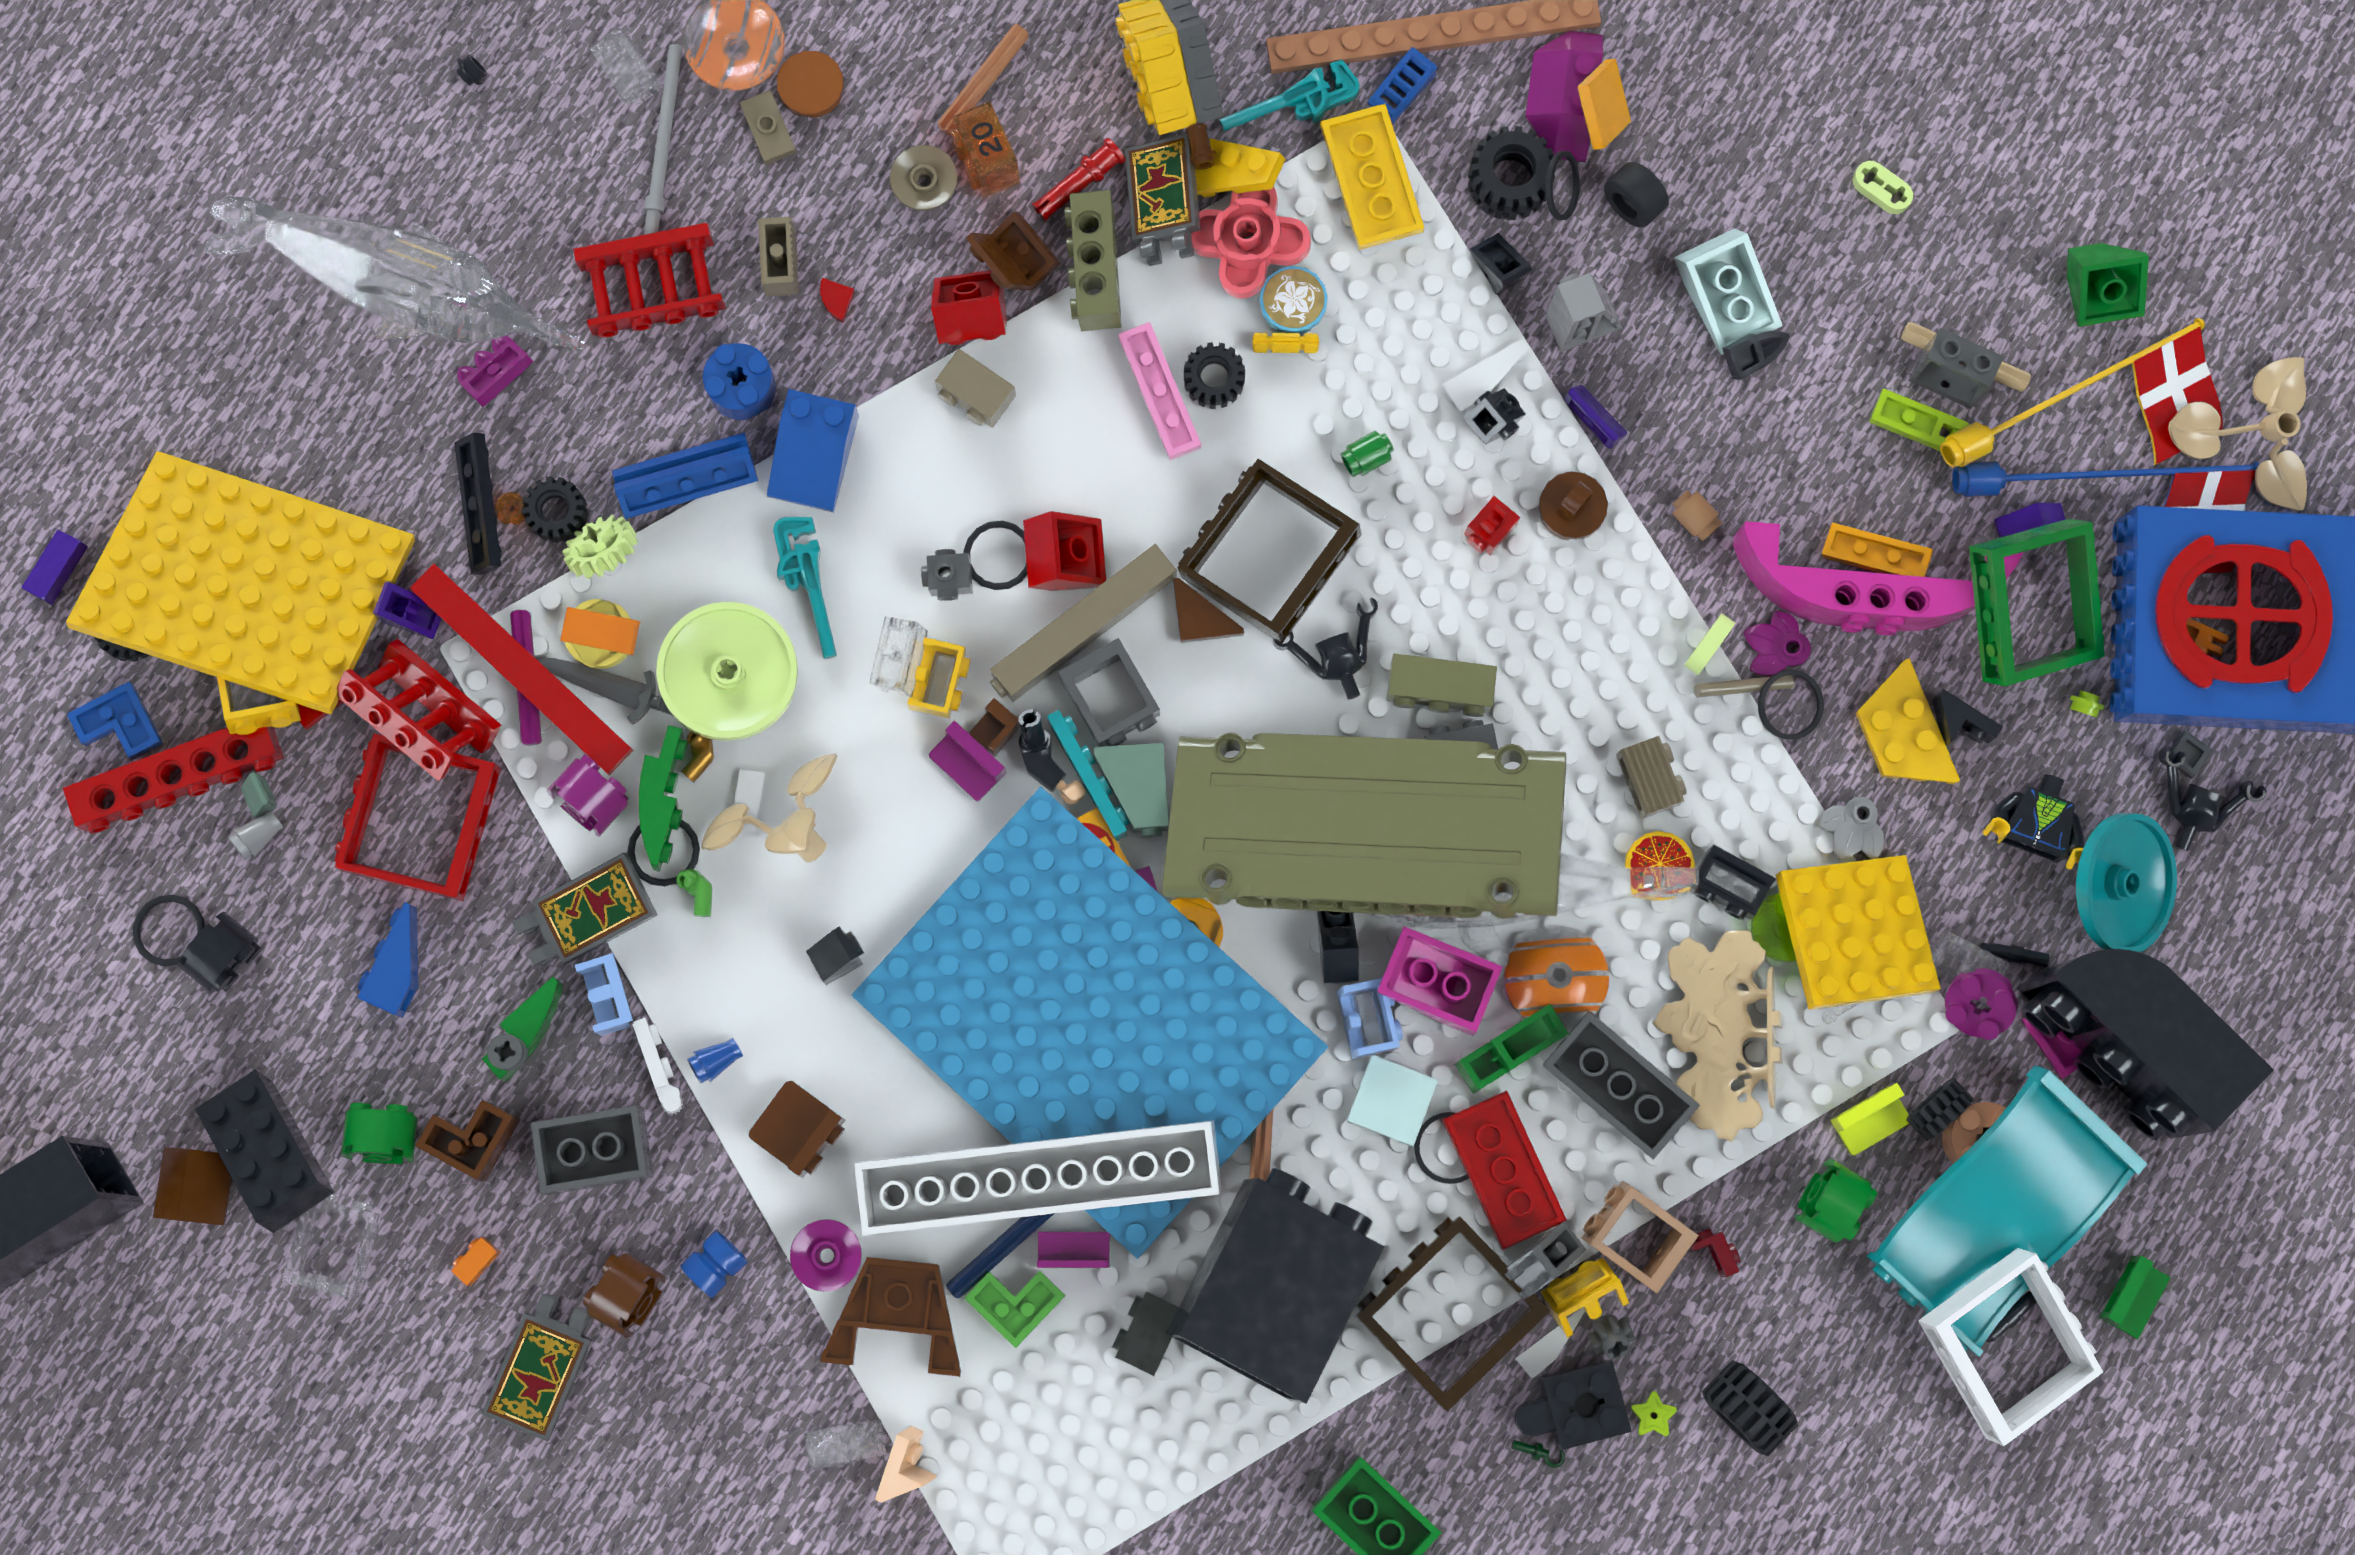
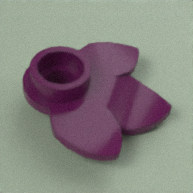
M1774 611L1771 625L1765 623L1756 624L1744 632L1747 643L1758 653L1750 666V671L1757 675L1773 676L1778 672L1784 671L1787 666L1795 667L1804 664L1810 657L1811 644L1808 638L1799 633L1798 622L1792 615L1786 612ZM1792 643H1796L1800 646L1799 651L1793 654L1789 653L1787 647Z

